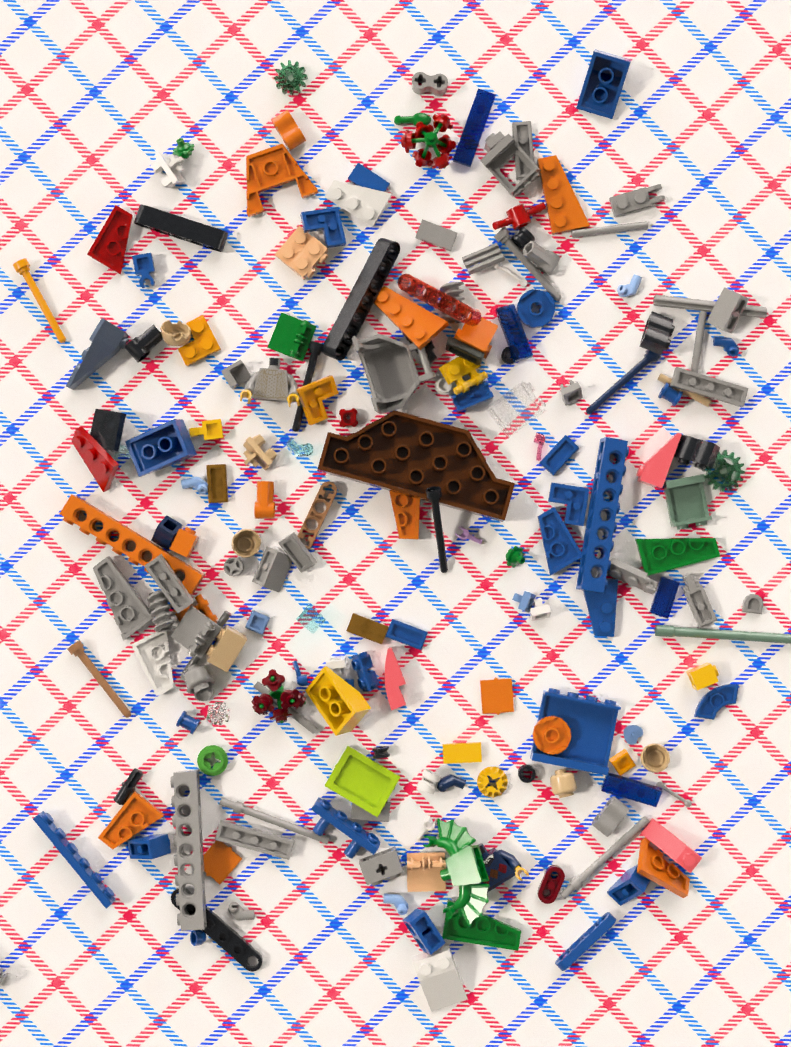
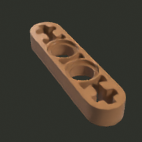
M327 481L320 486L297 535L299 539H304L306 536L305 533H302L304 529L309 533H314L313 538L309 535L307 539L310 542L309 545H305L307 549L312 547L337 494V487L333 482ZM332 485L334 492L333 494L329 493L327 499H331L330 502L319 499L320 495L324 497L326 493L323 490L324 487ZM318 502H323L326 505V510L323 513H318L315 510V505ZM310 519H315L318 522V527L315 530H310L307 527V522Z

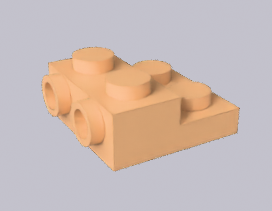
M299 225L275 253V256L305 280L306 277L310 278L315 273V267L319 262L322 264L327 259L329 251L314 236L312 237L308 232L304 233L303 228Z

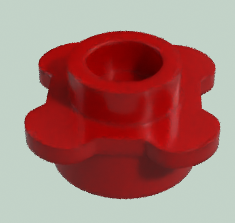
M355 408L351 410L341 409L339 411L341 416L340 426L356 427L358 425L356 420L358 411Z

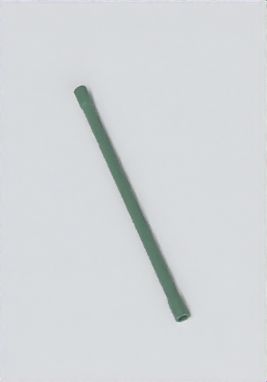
M655 625V636L661 637L676 636L791 644V634Z

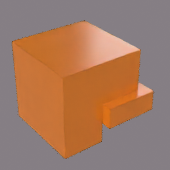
M471 312L462 330L458 328L454 338L484 352L483 358L486 359L492 348L490 342L498 325Z

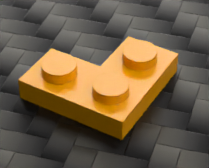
M204 315L186 323L190 327L194 341L178 348L186 366L221 350Z
M332 375L296 389L308 425L328 419L322 400L339 394Z

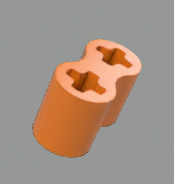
M288 110L271 119L289 151L306 141L302 131Z

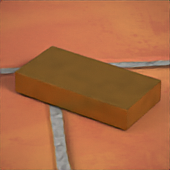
M226 464L206 465L209 503L228 502Z
M353 613L346 631L382 645L389 626Z

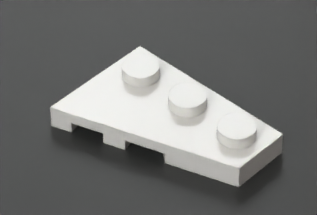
M333 180L324 197L371 227H374L390 200L392 193Z
M167 631L155 632L131 644L156 696L174 688Z

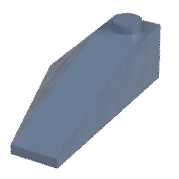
M101 318L89 339L92 341L90 347L81 354L82 363H78L75 366L66 387L72 390L77 388L115 356L121 348H125L129 342V339H127L129 335L104 318Z

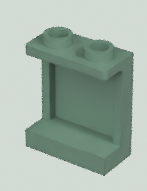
M704 474L664 482L663 488L671 527L677 526V530L689 528L688 524L691 523L701 526L706 525L707 520H712V516H709L703 482H705Z

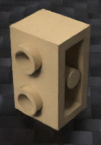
M225 625L216 636L217 640L214 645L211 644L205 654L207 655V662L228 672L245 645L247 638L241 632Z

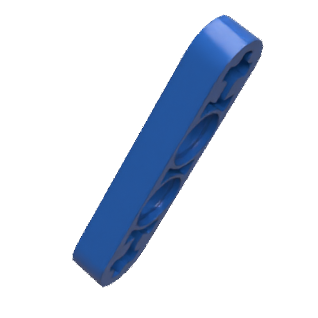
M610 912L601 916L557 958L555 964L561 971L569 968L615 924L616 918Z

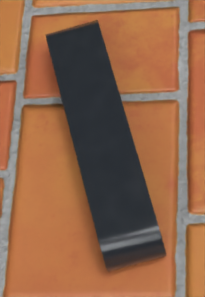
M143 204L139 205L134 221L136 225L218 252H223L228 233L221 229Z

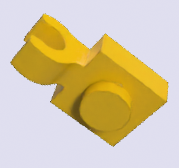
M221 419L202 421V427L189 428L191 437L204 435L205 441L224 438Z

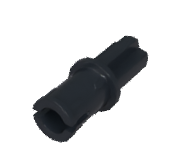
M134 768L127 780L122 782V787L113 798L117 804H125L130 794L135 791V786L143 776V772Z

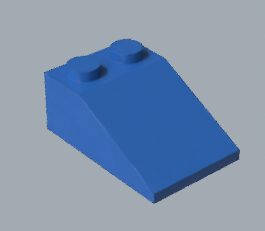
M595 49L576 109L613 119L631 59Z
M173 419L125 441L139 477L197 455L183 419Z

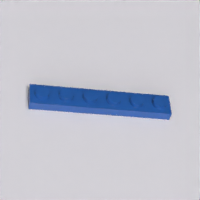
M44 811L40 812L33 818L35 823L107 909L116 900L114 892L109 887H105L101 876L97 872L94 873L90 868L88 860L78 854V849L72 842L69 843L65 838V832L55 826L52 816Z

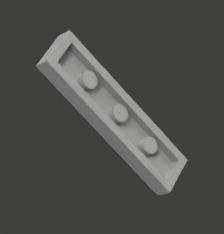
M679 367L674 369L670 385L677 389L738 407H744L749 389Z
M220 820L215 837L217 841L287 860L290 859L295 841Z

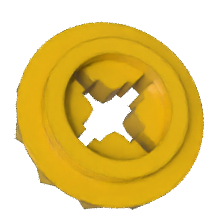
M491 766L479 773L477 786L479 791L485 796L494 798L502 795L507 789V776L500 768ZM488 775L490 778L498 780L496 781L497 789L492 785L487 786L489 783Z

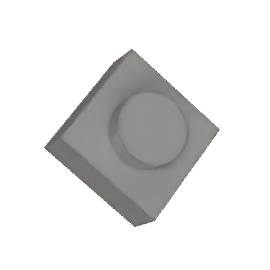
M502 132L492 133L486 138L484 149L487 152L492 150L505 137Z

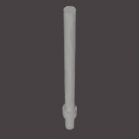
M222 797L219 805L233 809L235 813H244L328 844L329 836H318L310 829L244 806L242 802H234Z
M646 816L638 821L578 877L575 876L560 895L566 899L573 891L579 890L583 886L582 883L650 822Z

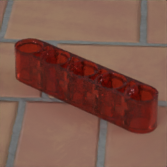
M403 274L399 277L398 287L402 291L470 326H476L480 323L481 313L474 307L410 274Z

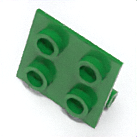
M281 312L267 348L303 362L317 326L312 325L309 321H302Z

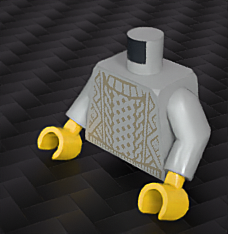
M269 358L268 368H260L248 380L244 390L240 393V401L242 402L243 398H248V404H250L251 398H253L254 400L288 403L289 407H291L290 404L292 402H297V406H300L296 390L298 385L293 376L288 374L287 370L280 369L281 359Z

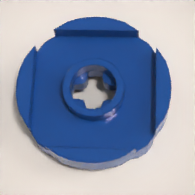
M531 289L520 297L517 304V315L520 321L529 328H541L547 325L555 313L554 299L546 291ZM532 304L541 306L539 309L540 313L537 314L531 311L533 308Z

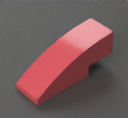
M389 647L385 660L384 674L387 698L392 711L406 705L399 687L406 684L393 649Z

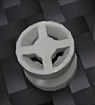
M232 557L224 563V571L229 576H238L244 570V563L239 558Z

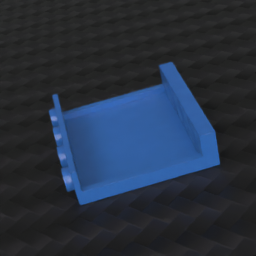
M549 688L548 691L543 690L537 722L546 716L560 717L568 724L572 737L566 750L554 755L542 752L533 741L530 759L532 761L608 776V761L618 710H621V707L616 705L617 702L605 699V702L597 701V697L586 695L585 699L580 698L579 694L567 692V695L560 694L558 689Z

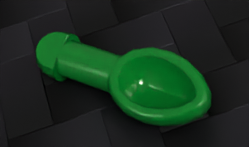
M416 113L413 116L398 115L394 118V123L400 126L401 124H413L416 126L418 122H423L424 125L431 123V117L425 113Z

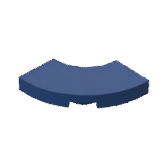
M724 684L707 692L699 701L694 717L714 720L717 712L722 707L728 704H736L739 685Z

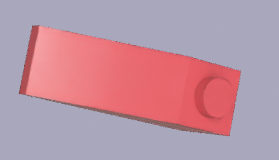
M681 433L674 434L643 466H639L636 474L638 482L657 489L663 487L680 441Z
M653 818L641 831L643 836L689 873L693 871L702 859L697 852Z

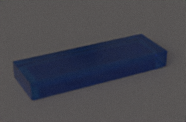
M511 304L496 308L495 312L514 363L532 358L533 353L515 305Z
M608 772V776L605 775L601 786L602 792L657 807L663 792L661 787Z

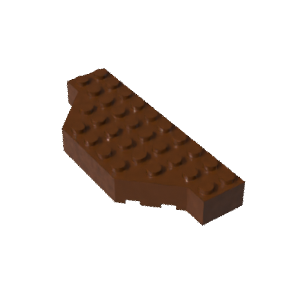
M396 410L347 437L328 432L318 465L319 472L428 502L426 489L432 486H439L442 491L439 505L501 522L505 521L515 485L513 482L495 477L469 430Z

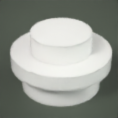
M443 376L436 380L435 390L438 394L448 395L453 391L454 383L448 385Z

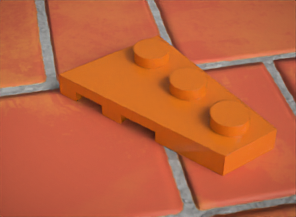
M135 791L98 838L113 850L155 821L164 817L165 814Z
M646 837L643 838L640 842L637 873L682 898L687 897L690 879L673 863L669 864L662 857L663 853L659 849L655 850L649 845L650 841Z

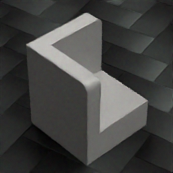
M241 359L221 371L232 389H235L251 378Z

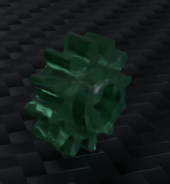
M288 60L287 66L281 62L282 69H275L279 76L273 77L274 81L279 82L276 84L277 89L282 88L284 95L289 91L291 96H293L295 90L301 93L300 86L306 87L303 80L308 79V76L303 74L306 71L305 68L300 67L298 61L292 65V62ZM292 75L294 79L290 81L288 76Z

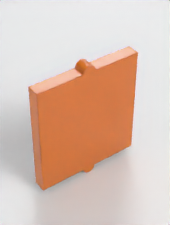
M495 677L491 680H480L482 714L496 713L499 715L500 713L514 712L512 678L498 679Z
M216 840L203 855L204 871L206 876L212 877L217 883L221 884L242 858L232 850L231 846L228 847L224 842Z

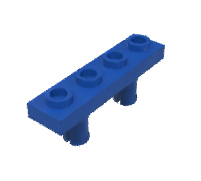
M318 797L311 808L313 812L321 817L313 828L314 833L322 836L331 824L352 839L344 851L347 857L353 859L361 847L374 855L381 843L378 837L373 833L365 831L359 823L351 821L344 812L337 811L330 802Z

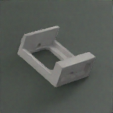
M509 133L480 160L512 197L515 194L516 196L520 195L525 190L524 186L529 181L531 183L535 181L541 171ZM513 155L519 156L531 170L515 187L500 171L501 166Z

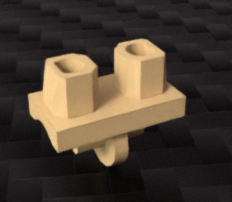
M260 434L253 438L248 437L243 444L246 448L243 454L247 458L244 464L247 466L252 463L255 468L260 464L266 471L273 463L277 453L272 448L268 449L265 453L260 447L265 444V439Z

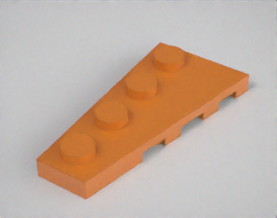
M389 491L399 539L418 540L420 499Z

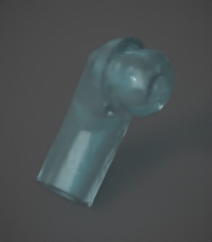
M292 438L285 443L297 457L309 456L313 453L314 448L311 443L298 445Z

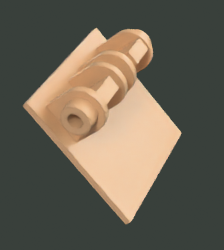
M445 852L407 853L408 892L446 891V881H443L440 876V871L446 868Z

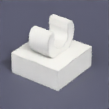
M541 598L534 599V608H530L531 621L550 618V606H543Z
M346 657L326 658V666L329 669H333V672L341 677V668L346 667Z

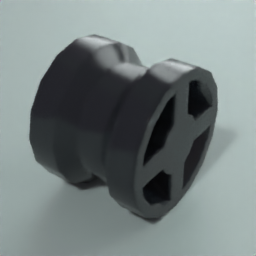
M521 227L519 233L513 235L511 240L518 248L523 250L526 244L530 241H535V237L526 228Z

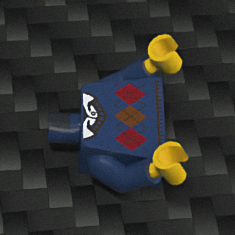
M483 843L478 844L489 881L475 884H489L488 892H490L515 875L519 880L523 881L520 877L521 872H525L529 876V872L521 868V864L513 854L502 849L497 850L495 847L487 851Z

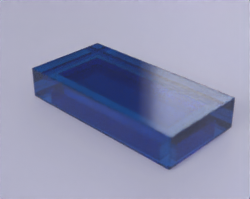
M661 576L649 613L668 619L680 582Z

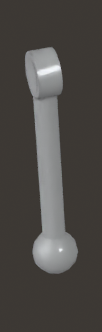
M657 782L656 787L658 789H663L672 796L676 797L677 799L682 801L686 807H690L692 805L691 800H686L680 795L670 790L669 788L665 787L663 782Z

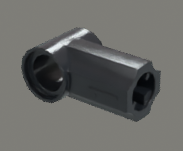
M153 324L142 335L132 339L125 346V349L139 363L150 354L152 348L163 340L162 334Z

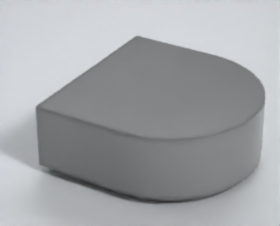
M756 594L747 595L743 599L741 612L762 614V598Z

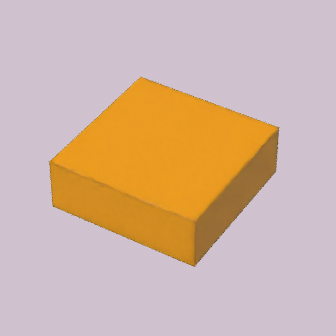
M625 749L609 759L620 776L636 766Z

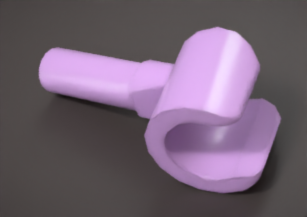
M458 527L463 530L461 535L455 533L458 538L462 540L469 539L479 544L482 543L481 539L470 534L466 528Z

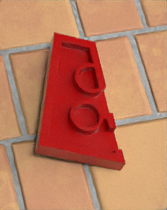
M115 205L87 253L88 256L120 275L133 215Z
M82 426L76 428L71 442L103 492L108 491L119 464Z

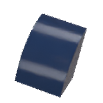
M166 515L158 524L151 541L168 550L179 528H182L183 525Z

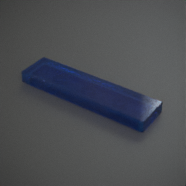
M478 88L453 162L471 168L496 94Z

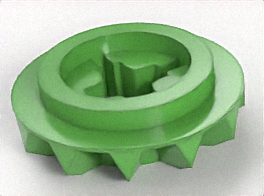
M216 745L206 746L200 751L197 758L199 769L208 776L221 774L228 764L227 753L222 747ZM214 753L215 759H218L219 762H215L212 768L211 762L205 759L211 758Z

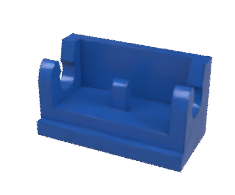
M484 381L478 386L470 387L469 391L465 393L452 394L450 397L457 413L493 399L494 395L489 389L488 382Z

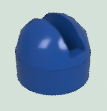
M202 930L191 931L190 941L193 946L202 945L206 941L205 932Z

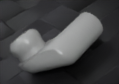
M237 902L229 904L228 911L236 920H255L254 910H244Z

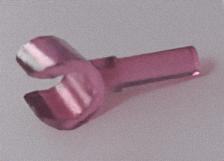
M536 433L533 440L534 443L538 444L536 460L541 461L545 436Z

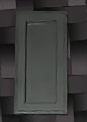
M451 336L447 340L445 348L447 351L480 366L484 352Z

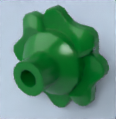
M183 138L177 139V147L173 149V154L184 159L189 158L195 145L189 142L185 143Z
M514 546V548L508 550L506 553L507 566L515 568L517 564L525 562L522 547Z

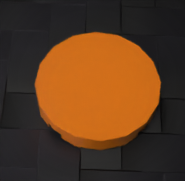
M546 716L540 719L534 726L532 733L533 741L537 748L550 755L559 754L566 750L572 737L568 724L556 716Z

